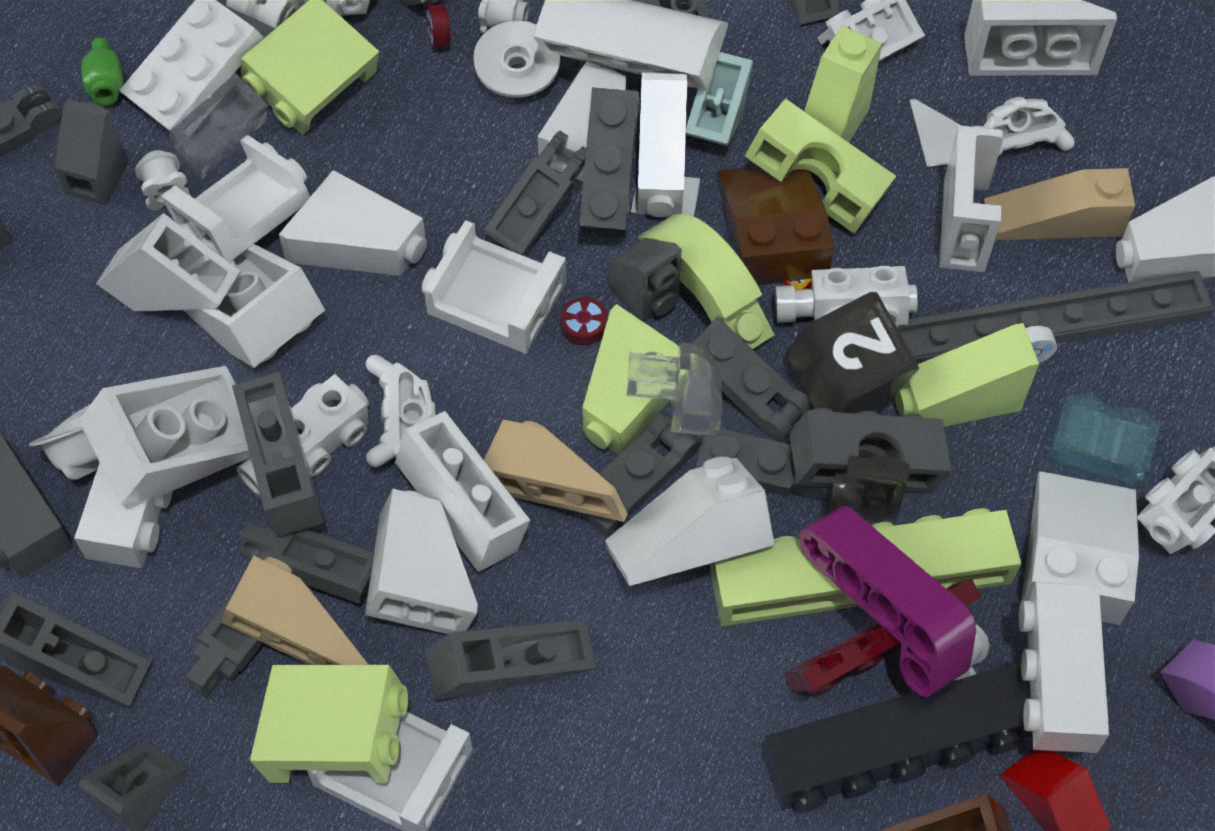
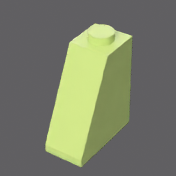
M841 25L821 56L804 112L847 142H850L870 109L882 43Z
M617 304L610 310L582 412L583 431L587 438L601 449L608 447L619 455L639 436L690 378L691 354Z
M1024 323L1012 325L905 369L900 389L895 391V401L899 415L919 414L923 418L942 419L943 426L946 427L1021 411L1039 366Z

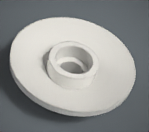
M527 21L503 22L490 28L481 36L474 50V68L478 78L488 89L502 96L519 98L534 95L552 83L559 71L560 55L544 52L534 39L533 34L537 24ZM515 64H521L524 66L518 69L511 68V66Z

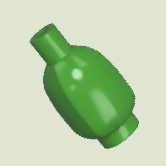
M96 38L92 41V50L82 59V84L85 92L96 104L106 106L113 104L121 94L119 90L124 85V71L119 56L114 50L109 48V42L104 38Z

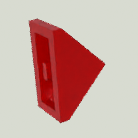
M1033 750L1000 775V778L1044 831H1108L1111 828L1087 768L1054 751Z

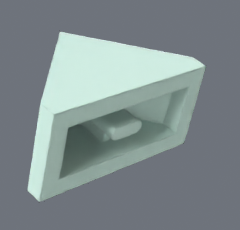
M722 52L719 53L708 91L702 89L697 91L685 135L725 146L729 145L743 117L753 60Z

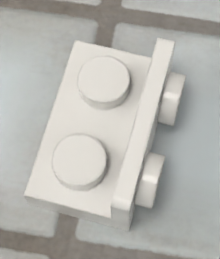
M865 0L860 4L862 11L851 16L849 11L845 10L826 21L828 29L817 39L820 45L831 42L842 25L881 42L882 47L879 61L920 40L925 35L906 0Z

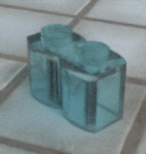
M1090 394L1066 395L1058 411L1046 459L1071 470L1094 473L1111 482L1130 487H1141L1150 472L1161 423L1149 417L1144 411L1136 408L1113 409L1101 402L1099 398Z

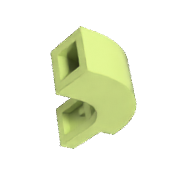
M674 214L638 236L640 241L648 238L673 242L682 249L680 281L696 296L711 322L719 317L752 349L774 336L757 301V298L762 293L755 280L729 244L706 223L688 214Z

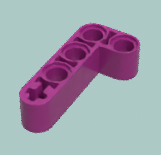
M841 506L800 531L799 543L807 559L902 643L900 670L904 680L915 693L925 698L929 697L969 671L976 636V624L969 609L859 514L847 506Z

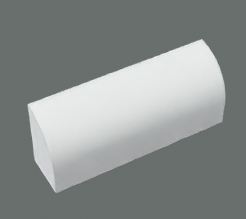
M545 0L533 37L544 52L585 62L588 60L598 65L640 75L642 73L687 74V86L708 91L728 23L633 0Z

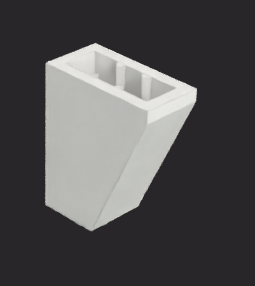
M587 60L539 133L538 156H540L553 136L561 130L568 135L567 144L550 167L563 172L573 154L582 146L585 148L587 146L592 87L626 90V76L618 73L613 68L600 66ZM585 166L576 179L583 181Z
M642 73L637 214L652 215L654 217L682 214L687 74Z
M334 170L279 234L285 260L293 264L401 276L410 263L418 262L427 246L422 217Z
M1215 176L1129 221L1122 240L1116 244V260L1120 268H1125L1128 283L1196 271L1200 272L1202 278L1215 277Z
M163 213L118 249L96 284L133 311L215 309L221 304L240 270Z
M392 489L379 516L365 615L445 634L466 631L477 614L478 604L441 500L425 497L415 491Z

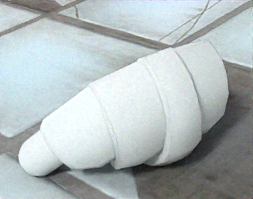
M1023 97L1008 99L1004 105L996 107L987 114V121L983 126L1003 131V142L999 156L1002 151L1030 146L1034 142L1046 141L1048 143H1055L1062 151H1069L1075 143L1072 135L1065 129V122L1048 106L1047 101L1043 99H1024Z
M371 355L366 360V367L369 372L380 378L379 385L383 389L381 423L384 427V434L381 435L379 444L367 453L366 460L370 466L379 467L392 458H397L405 429L435 416L436 410L435 402H432L427 380L420 379L400 363L393 365L379 355Z

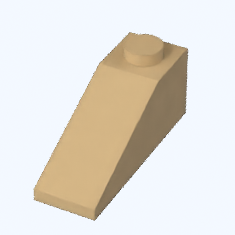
M1128 168L1083 169L984 198L983 204L1001 206V222L995 240L1123 237L1135 208Z
M508 420L502 421L484 461L512 497L625 522L628 513L615 487L550 431L532 421H524L523 423Z
M253 555L225 609L221 623L308 665H369L302 579L292 574V569L287 564L275 558L266 557L262 560Z

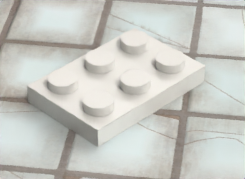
M195 0L119 91L176 137L180 138L241 66V57L263 40L264 37L253 26L218 1Z

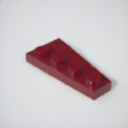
M972 579L958 581L946 588L968 609V604L981 598ZM878 623L784 672V675L792 691H809L810 695L813 696L837 684V678L854 669L855 672H859L876 664L883 659L882 652L897 644L901 649L902 643Z

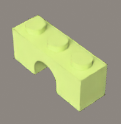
M786 98L759 129L745 154L746 158L780 182L789 172L796 169H804L816 174L826 187L827 194L822 202L826 208L827 215L854 234L879 203L896 175Z

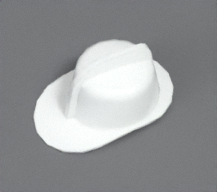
M90 405L73 414L48 435L29 443V446L40 445L53 466L62 470L70 480L79 479L96 471L100 463L79 422Z

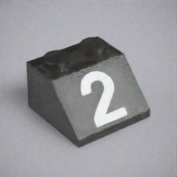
M869 292L810 322L785 351L814 408H829L834 412L841 413L874 411L879 414L920 369L877 292Z

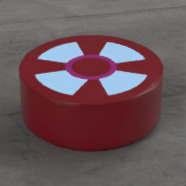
M444 4L428 5L426 18L430 46L432 49L447 48L450 44V22L447 8Z
M580 297L569 301L561 311V330L567 340L577 345H590L603 337L607 324V313L600 302L592 298Z

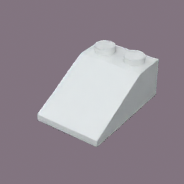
M973 0L964 34L969 76L1098 75L1117 21L1116 12L1083 0Z
M253 244L229 262L239 269L240 272L217 308L183 311L230 354L255 368L261 362L272 358L277 349L294 335L305 331L312 324V321L322 314L325 309L301 267Z
M226 366L102 388L79 422L121 505L164 495L250 458L232 385L236 384Z
M729 457L712 458L704 462L703 467L689 470L605 540L608 552L629 586L775 545L765 490L737 458L731 459Z
M1039 471L1021 601L1028 600L1036 582L1099 585L1101 622L1121 625L1135 601L1139 561L1136 490Z

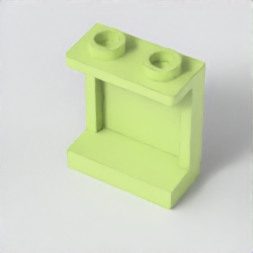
M309 0L241 57V82L250 95L256 99L261 97L273 108L275 116L283 125L288 128L293 126L304 135L310 129V122L313 116L359 77L365 83L377 72L379 51L323 0Z
M272 665L250 761L269 783H289L291 770L365 771L369 773L376 783H387L390 767L397 762L399 755L397 730L400 716H404L408 708L407 688L401 683L390 665Z

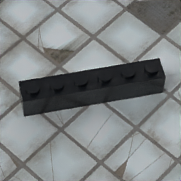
M1020 661L952 681L926 698L914 692L766 735L761 754L781 811L796 807L798 812L813 810L824 805L827 802L826 797L846 792L848 797L860 796L877 787L876 783L895 777L897 782H907L922 776L926 772L927 767L944 763L947 768H953L975 758L974 753L993 748L995 753H1004L1019 747L1024 743L1023 739L1033 736L1032 731L1025 730L1023 719L1025 700L1031 699L1030 681H1023Z

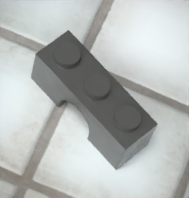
M592 87L579 226L582 229L627 233L631 198L632 159L634 143H636L640 100L638 91Z
M817 408L811 411L806 410L789 433L797 486L843 488L861 466L859 455L867 456L880 465L885 474L887 491L932 493L952 471L942 419L923 418L919 414L886 416L879 415L874 411L841 413L834 412L829 408Z

